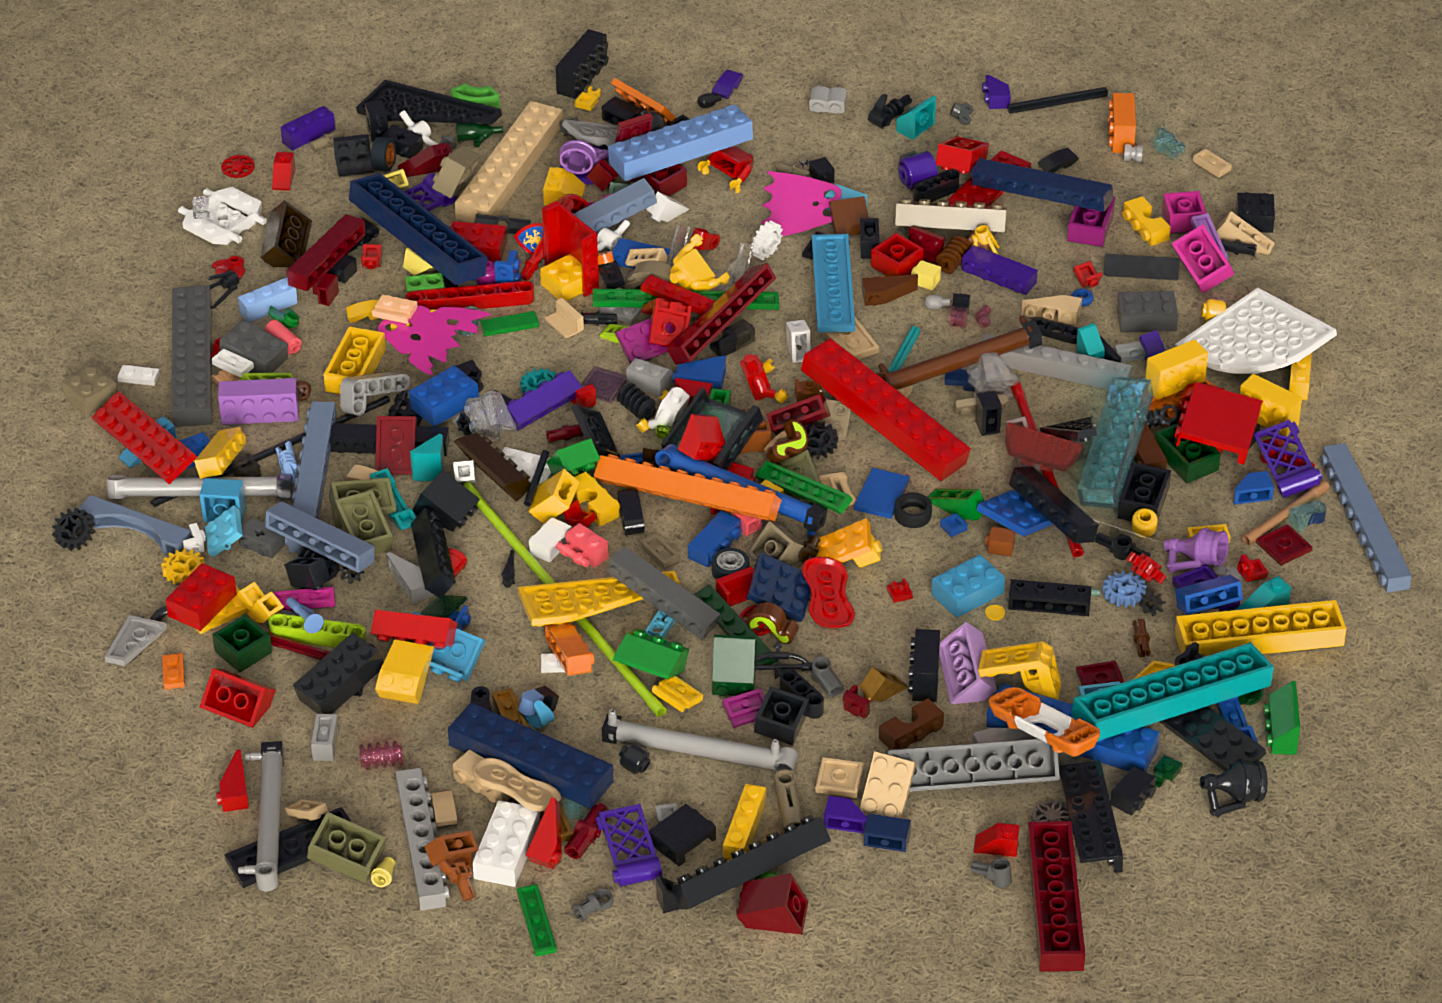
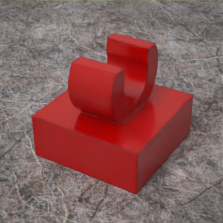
M905 578L902 579V582L896 583L892 581L890 585H887V591L894 603L913 599V593Z

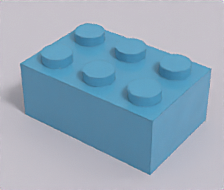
M979 554L933 578L932 596L952 615L958 618L1003 594L1005 576Z

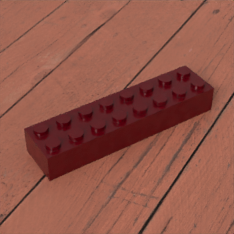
M1071 821L1028 822L1027 845L1039 971H1084L1085 945Z

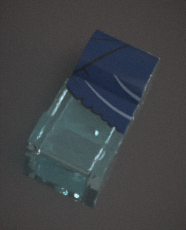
M1316 501L1291 508L1288 522L1298 533L1303 532L1308 525L1324 522L1327 507L1324 503Z

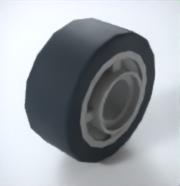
M725 548L714 554L712 558V575L715 579L750 567L748 555L740 549Z

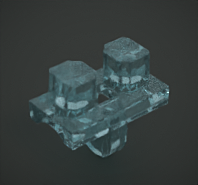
M1159 128L1158 137L1153 142L1154 148L1158 152H1164L1171 160L1176 159L1178 154H1183L1186 145L1183 142H1178L1173 133H1169L1164 128Z

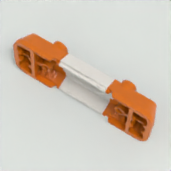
M1007 688L989 698V706L994 716L1007 722L1010 729L1019 728L1053 747L1054 752H1065L1071 756H1078L1094 748L1100 737V729L1080 718L1075 720L1040 702L1039 697L1021 688ZM1034 723H1043L1058 732L1055 734L1049 733L1034 725Z

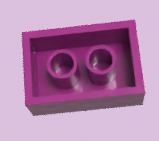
M1113 196V200L1105 212L1074 206L1068 224L1067 241L1103 247L1114 216L1116 197Z

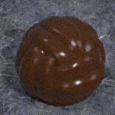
M297 382L299 401L307 400L310 396L311 386L308 382Z

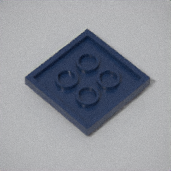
M760 552L757 556L746 598L758 604L765 602L777 604L783 609L786 617L802 622L811 593L810 586L806 582L802 570Z

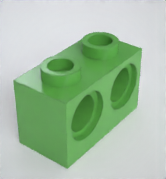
M441 273L405 277L406 293L444 288Z

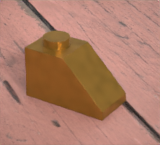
M872 667L859 685V688L864 691V697L872 702L874 700L883 702L908 687L896 675Z

